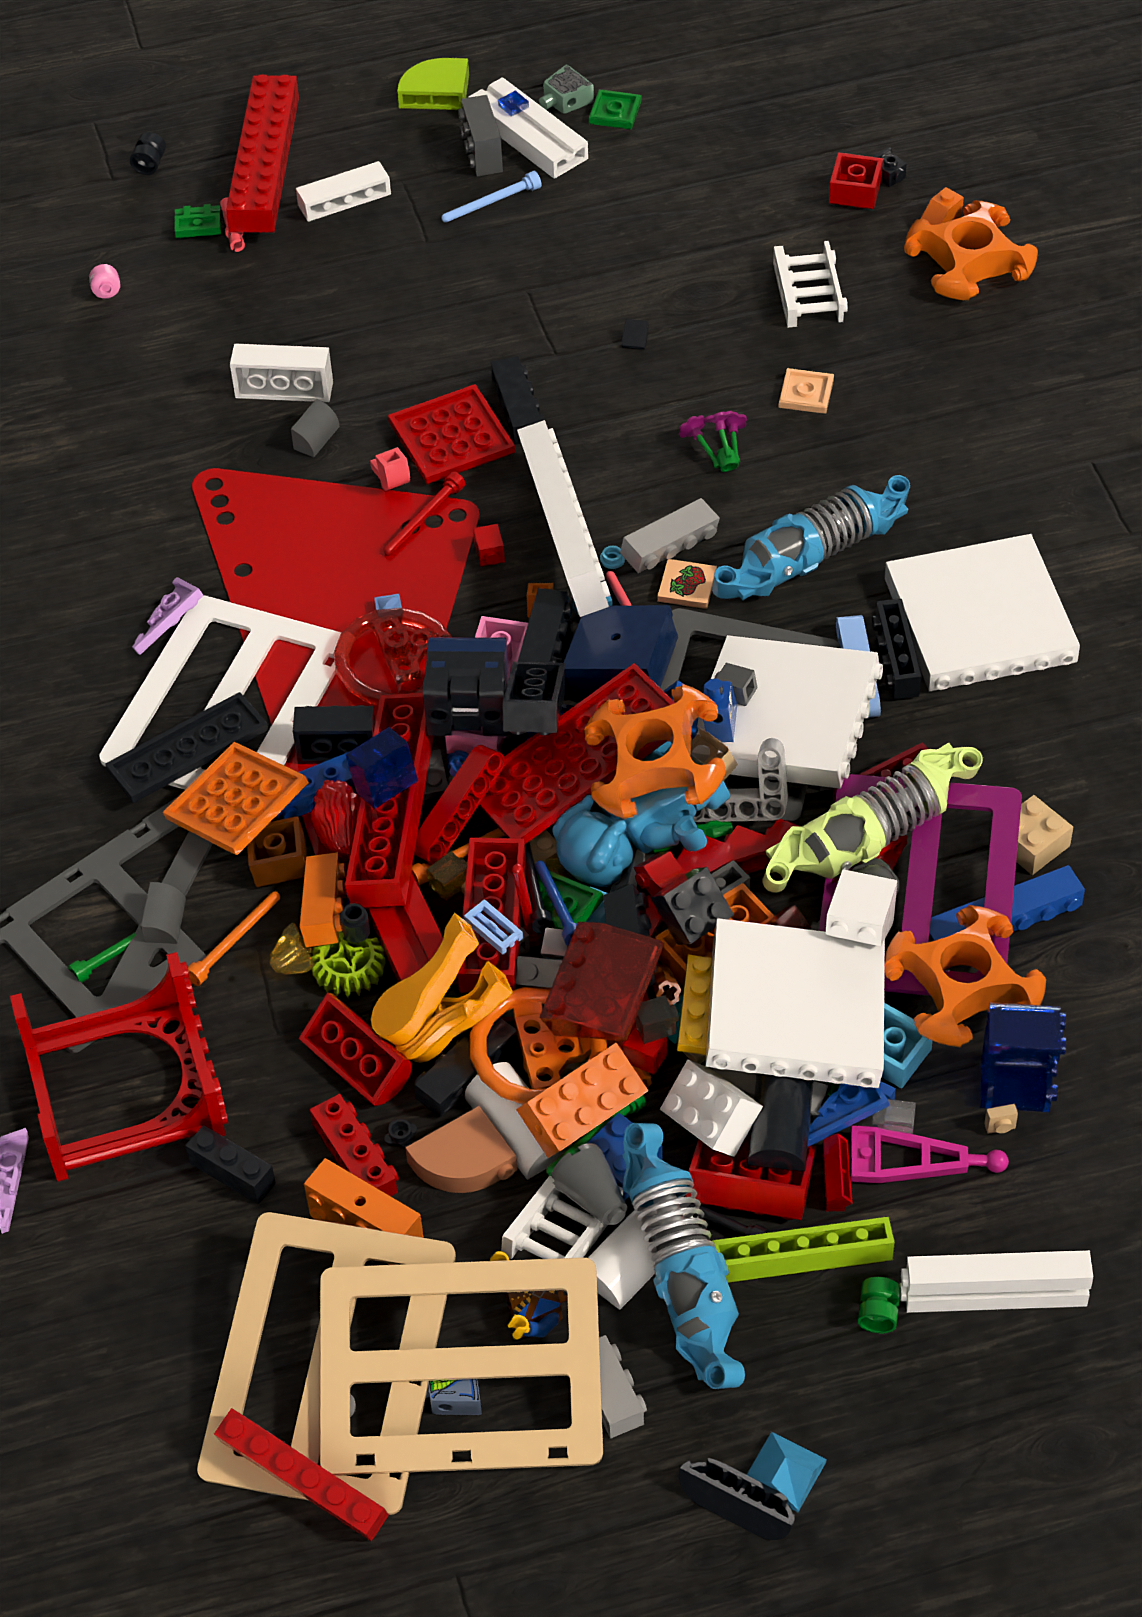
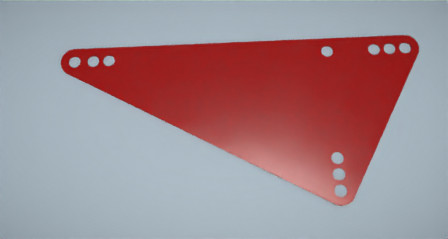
M220 468L207 469L194 478L192 489L230 602L345 633L350 637L351 647L318 706H374L376 722L381 695L423 693L429 637H445L474 538L473 528H477L480 518L479 509L474 503L464 499L447 497L428 516L441 517L443 519L441 526L430 528L424 521L416 533L411 534L391 555H387L384 553L385 546L402 530L403 524L410 522L434 497L433 495L393 490L385 491L378 488ZM211 479H219L223 482V486L215 491L208 490L205 484ZM222 495L229 499L228 504L224 507L217 508L211 504V500L216 496ZM454 510H463L467 514L466 518L460 522H454L448 516ZM228 512L232 513L235 518L232 523L223 525L217 522L218 515ZM241 564H247L252 567L251 574L245 577L237 576L234 570ZM399 594L403 618L378 622L374 597ZM239 629L243 642H245L250 631ZM276 640L255 674L271 725H273L315 649L283 640ZM329 657L325 665L331 667L335 659ZM295 747L285 763L286 767L297 772L318 765L298 764ZM362 792L356 793L358 797H362ZM311 812L302 815L315 855L329 854L317 837L311 820ZM349 861L345 862L347 871H348Z

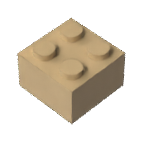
M1035 795L1021 804L1016 862L1031 875L1035 874L1070 847L1073 832L1071 824Z

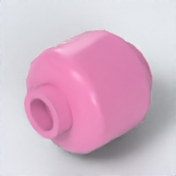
M100 264L91 270L89 283L92 292L97 297L108 299L114 297L119 292L120 279L115 268L107 264Z

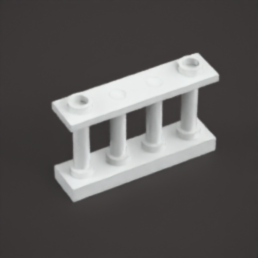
M824 241L823 254L794 257L785 255L783 246H774L773 265L787 327H797V317H801V314L836 311L838 322H843L844 312H847L848 309L847 299L842 298L834 265L836 264L835 251L830 249L829 241ZM824 263L826 268L824 270L795 273L792 270H788L790 266ZM819 279H828L829 281L827 286L792 287L794 282ZM831 294L833 297L831 302L801 305L800 302L796 303L797 298Z
M549 1176L503 1234L501 1252L507 1254L509 1259H512L518 1250L522 1251L523 1249L542 1259L584 1258L608 1225H604L595 1217L560 1200L562 1192L553 1184L554 1179L552 1176ZM618 1186L623 1196L624 1190H622V1187ZM555 1210L587 1226L581 1236H578L544 1218L548 1211L552 1212ZM534 1230H541L573 1247L566 1256H563L535 1242L529 1236Z

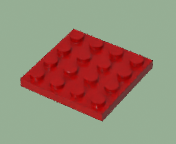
M476 384L388 415L391 427L426 484L446 478L451 472L460 473L515 453L513 441Z

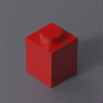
M498 524L473 528L474 544L480 566L505 562L504 545Z

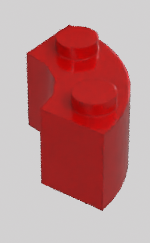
M671 851L660 852L633 867L636 872L635 879L642 889L646 888L651 896L688 873L676 861Z

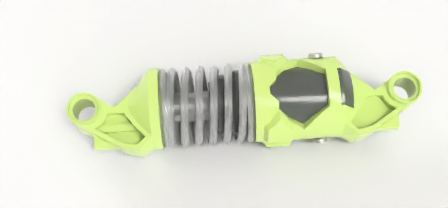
M950 743L937 750H921L913 762L902 768V773L896 771L893 777L888 776L885 778V783L879 781L876 787H869L868 793L862 791L860 795H855L852 798L845 796L832 804L828 812L810 821L803 827L792 826L783 836L781 842L765 852L770 862L763 876L764 887L774 893L782 891L794 870L811 872L832 879L842 873L843 869L849 870L859 862L865 864L877 857L881 849L890 844V840L896 841L899 835H906L907 830L912 831L916 825H923L924 820L929 821L932 819V816L936 817L946 811L950 778H973L983 761L981 753L973 747L952 748ZM962 760H970L974 766L968 767L963 764ZM898 776L903 779L906 788H903L899 783ZM890 781L895 785L897 793L890 787ZM881 786L884 787L887 792L882 791ZM918 806L920 813L914 807ZM909 810H910V813H911V817L908 816V814L906 813V812H908ZM770 873H779L783 880H773Z

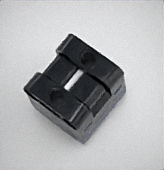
M429 637L426 672L423 680V700L428 736H452L453 723L454 731H481L482 727L483 736H508V731H503V699L509 679L506 638Z

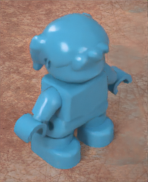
M670 741L665 742L641 761H653L661 758L670 750L672 743ZM722 781L718 789L702 805H687L685 791H688V787L660 789L631 798V802L635 801L637 815L626 820L612 815L602 807L601 809L604 814L591 812L594 800L591 795H587L581 802L566 810L553 825L552 832L557 841L556 850L562 866L581 883L608 888L622 877V870L630 866L633 859L631 844L643 853H649L654 849L660 850L679 844V841L688 851H697L704 848L707 844V838L703 830L697 828L693 817L697 811L705 806L711 810L718 809L730 799V793L724 781Z

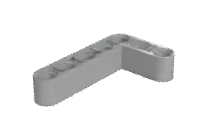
M769 738L761 744L757 757L759 788L728 789L730 799L724 803L727 808L711 810L705 806L696 812V815L693 817L694 821H774L782 818L788 802L785 750L782 742L775 738ZM773 751L776 753L777 756L771 758L768 757L765 754V752ZM774 776L779 781L773 783L770 782L766 777ZM776 801L781 806L772 807L768 802ZM742 802H750L754 807L746 808Z

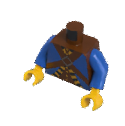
M501 1251L496 1252L490 1258V1261L509 1260L507 1254ZM564 1290L505 1292L512 1320L507 1326L516 1329L512 1335L517 1340L525 1336L545 1337L563 1319L561 1303L568 1301L567 1292Z

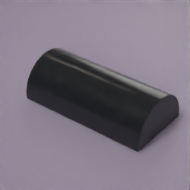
M756 1074L754 1100L763 1107L750 1129L747 1166L805 1171L814 1080Z

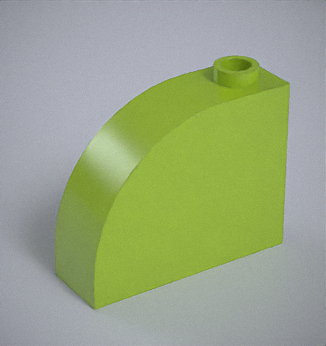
M437 58L423 61L411 67L403 74L399 81L397 90L399 108L446 110L462 108L461 99L466 98L469 81L468 59Z

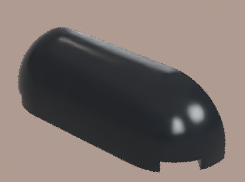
M707 1458V1462L691 1463L687 1461L680 1467V1485L686 1495L699 1506L764 1539L780 1540L785 1538L791 1531L795 1515L787 1504V1497L779 1491L711 1458Z

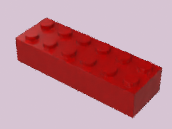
M469 839L463 920L466 913L485 899L521 930L522 913L512 867L515 864H521L525 874L526 854L524 839ZM481 911V913L486 918L493 921L497 925V927L500 930H502L507 936L511 935L496 921H494L489 915H487L484 911ZM473 930L479 945L465 958L458 972L460 993H469L474 989L481 970L488 961L505 974L512 991L516 990L515 976L520 941L516 940L515 945L511 948L508 946L506 948L507 951L502 955Z

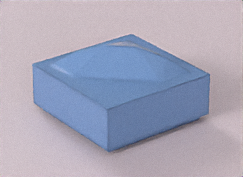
M399 594L374 597L378 622L403 618Z

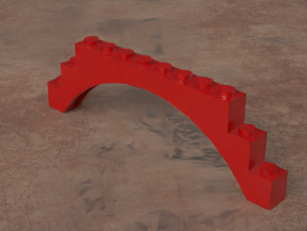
M779 819L772 827H768L765 835L737 825L731 834L728 833L723 842L706 836L707 844L700 850L688 851L682 847L681 854L676 861L687 872L695 868L708 867L712 874L733 860L746 874L767 868L770 862L769 857L765 853L766 850L781 842L783 836L792 826L799 825ZM648 895L649 908L646 909V913L651 921L652 928L649 930V935L652 938L655 949V936L665 931L667 926L650 898L651 895ZM608 951L602 966L598 971L595 970L590 977L589 985L591 986L592 999L608 1005L605 1012L608 1029L624 1037L621 1049L630 1064L654 1075L668 1055L667 1036L651 1009L646 988L625 996L615 984L612 976L610 951Z

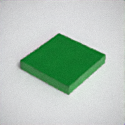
M598 90L589 115V124L632 129L642 101L641 95Z

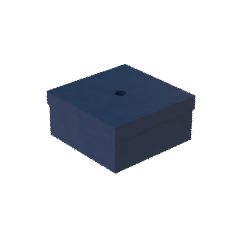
M670 605L609 606L608 608L582 616L564 660L565 678H567L573 697L586 698L633 663L661 688L678 640Z

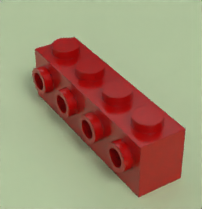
M338 1094L310 1109L314 1128L341 1168L389 1196L398 1193L396 1181L399 1180L395 1168L391 1164L387 1166L383 1160L385 1156L378 1143L373 1145L369 1139L371 1134L366 1124L358 1122L356 1110L350 1101L346 1103L342 1096Z

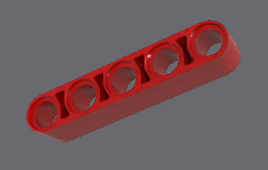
M477 745L473 748L418 830L415 856L432 864L441 862L502 771L505 764V758L502 753L484 745Z

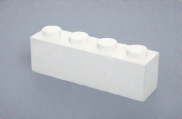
M378 161L296 188L298 206L307 221L315 220L391 195L390 179Z

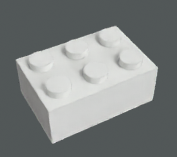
M687 1059L660 1110L713 1150L735 1157L763 1106L711 1068Z

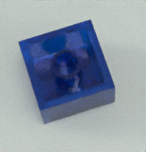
M390 727L345 754L357 794L375 809L418 781L408 742Z

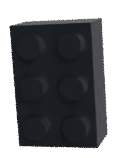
M374 706L294 707L293 738L298 764H320L357 748H361L368 760L375 728Z

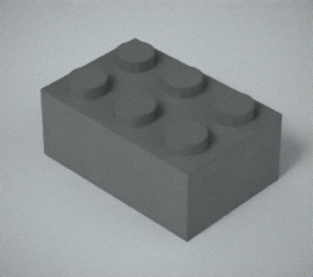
M481 95L461 99L462 108L458 109L460 122L463 123L462 126H459L461 139H465L466 154L470 153L468 155L470 168L475 169L476 176L503 172L501 136L488 96Z

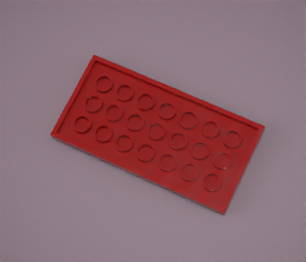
M635 663L561 715L557 733L550 735H539L536 733L504 756V767L479 806L508 838L524 839L525 844L554 824L566 810L581 802L587 795H591L593 783L604 782L609 784L613 781L617 769L618 746L616 739L612 736H604V739L599 744L589 745L585 740L584 733L590 718L608 699L623 700L625 713H622V715L648 712L675 703ZM655 740L646 744L639 750L636 759L642 760L667 742V740Z

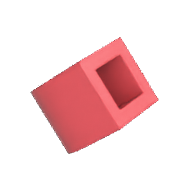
M398 447L375 455L376 459L370 460L371 469L380 479L382 488L385 491L410 482L407 458Z

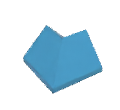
M771 1432L747 1475L785 1495L790 1508L799 1512L827 1459Z

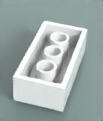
M234 344L230 368L235 398L315 401L319 399L323 402L330 401L333 377L329 348Z

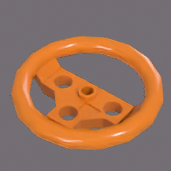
M522 987L513 990V993L507 1000L500 1003L493 1012L475 1024L470 1032V1059L481 1081L500 1097L522 1105L561 1080L560 1075L568 1064L582 1062L588 1056L589 1061L607 1049V1033L596 1012L577 996L555 988ZM542 1004H550L567 1010L582 1022L583 1026L576 1032L560 1033L545 1024ZM510 1009H513L515 1028L523 1054V1067L528 1073L531 1089L509 1082L494 1069L487 1055V1036L493 1023ZM532 1026L536 1027L539 1031L535 1034H529L524 1029ZM562 1045H568L573 1050L571 1052L564 1053L561 1052L558 1048ZM548 1074L552 1079L540 1081L537 1077Z

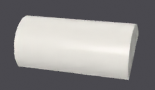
M500 1062L493 1064L494 1069L509 1082L529 1088L509 1063ZM478 1074L467 1086L465 1091L466 1101L472 1109L478 1106L481 1107L516 1154L517 1167L527 1180L547 1169L552 1162L573 1145L571 1143L560 1152L548 1158L516 1110L522 1104L500 1097L481 1081Z
M634 1210L588 1257L596 1265L597 1293L619 1310L655 1274L653 1267L655 1262L651 1260L655 1253L648 1250L652 1242H647L644 1239L648 1232L640 1229L644 1222L637 1219L638 1214L641 1212ZM654 1210L645 1216L655 1215L657 1211ZM660 1220L652 1223L647 1227L660 1225Z

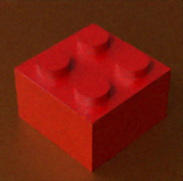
M838 153L830 181L829 203L874 209L882 180L883 158Z

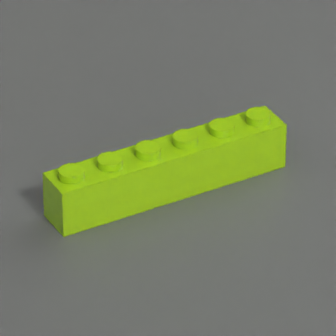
M889 1217L712 1240L718 1253L723 1254L728 1266L727 1282L893 1260L894 1238Z

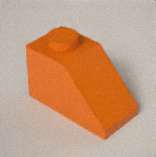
M945 187L930 200L920 220H927L930 225H936L961 218L964 197Z

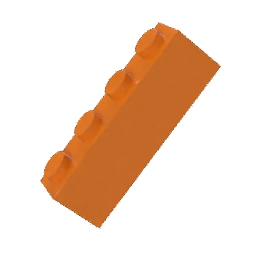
M338 852L306 857L300 929L306 947L334 944L339 941V932L342 931L340 915L345 908L342 896H346L343 879H346L347 868L345 862L341 863Z

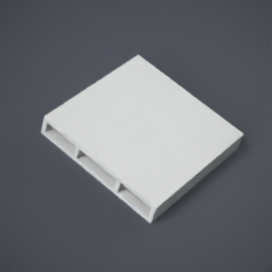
M1031 534L886 562L885 581L892 599L903 600L917 662L929 691L944 690L949 687L969 685L975 682L994 680L1000 677L1019 675L1060 665H1069L1078 661L1080 644Z
M727 635L711 679L715 678L716 673L720 672L727 662L754 670L758 687L747 706L737 704L734 742H722L728 747L738 764L731 772V775L759 778L757 757L760 746L766 739L775 738L781 741L784 746L787 782L841 789L844 778L847 779L849 777L850 760L856 756V742L858 738L862 737L864 718H868L870 713V699H874L876 695V681L882 677L883 665L879 664L878 653ZM718 714V720H716V722H721L723 720V717L720 714ZM699 717L697 726L705 730L704 721ZM698 745L693 749L692 755L703 762L709 758L710 749L705 745ZM773 751L765 752L768 757L774 758L777 756ZM768 776V777H766V778L769 779V780H777V781H779V780H778L776 777H774V776Z
M717 918L713 936L705 1067L879 1088L884 1064L885 939L881 946L829 936L824 931Z

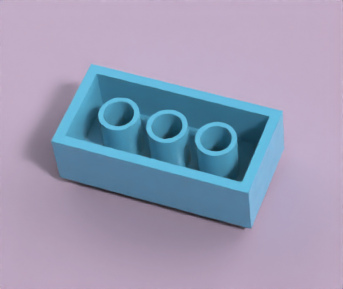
M884 1003V1064L882 1078L902 1089L931 1051L933 1041L919 1034L914 1019Z

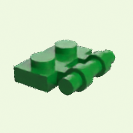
M204 204L203 207L187 205L183 206V208L175 209L176 238L221 234L220 205L211 206V204Z

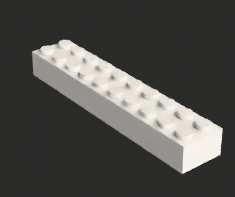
M544 420L518 429L517 431L579 616L582 617L608 608L609 605L606 597L610 596L606 581L600 582L605 580L553 428L548 429Z

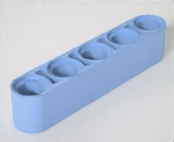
M863 616L836 617V632L840 648L870 652ZM877 683L875 698L870 699L869 702L870 713L868 718L880 717L881 714Z

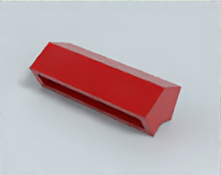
M837 1133L823 1139L826 1212L845 1211V1206L853 1204L849 1143L846 1138Z

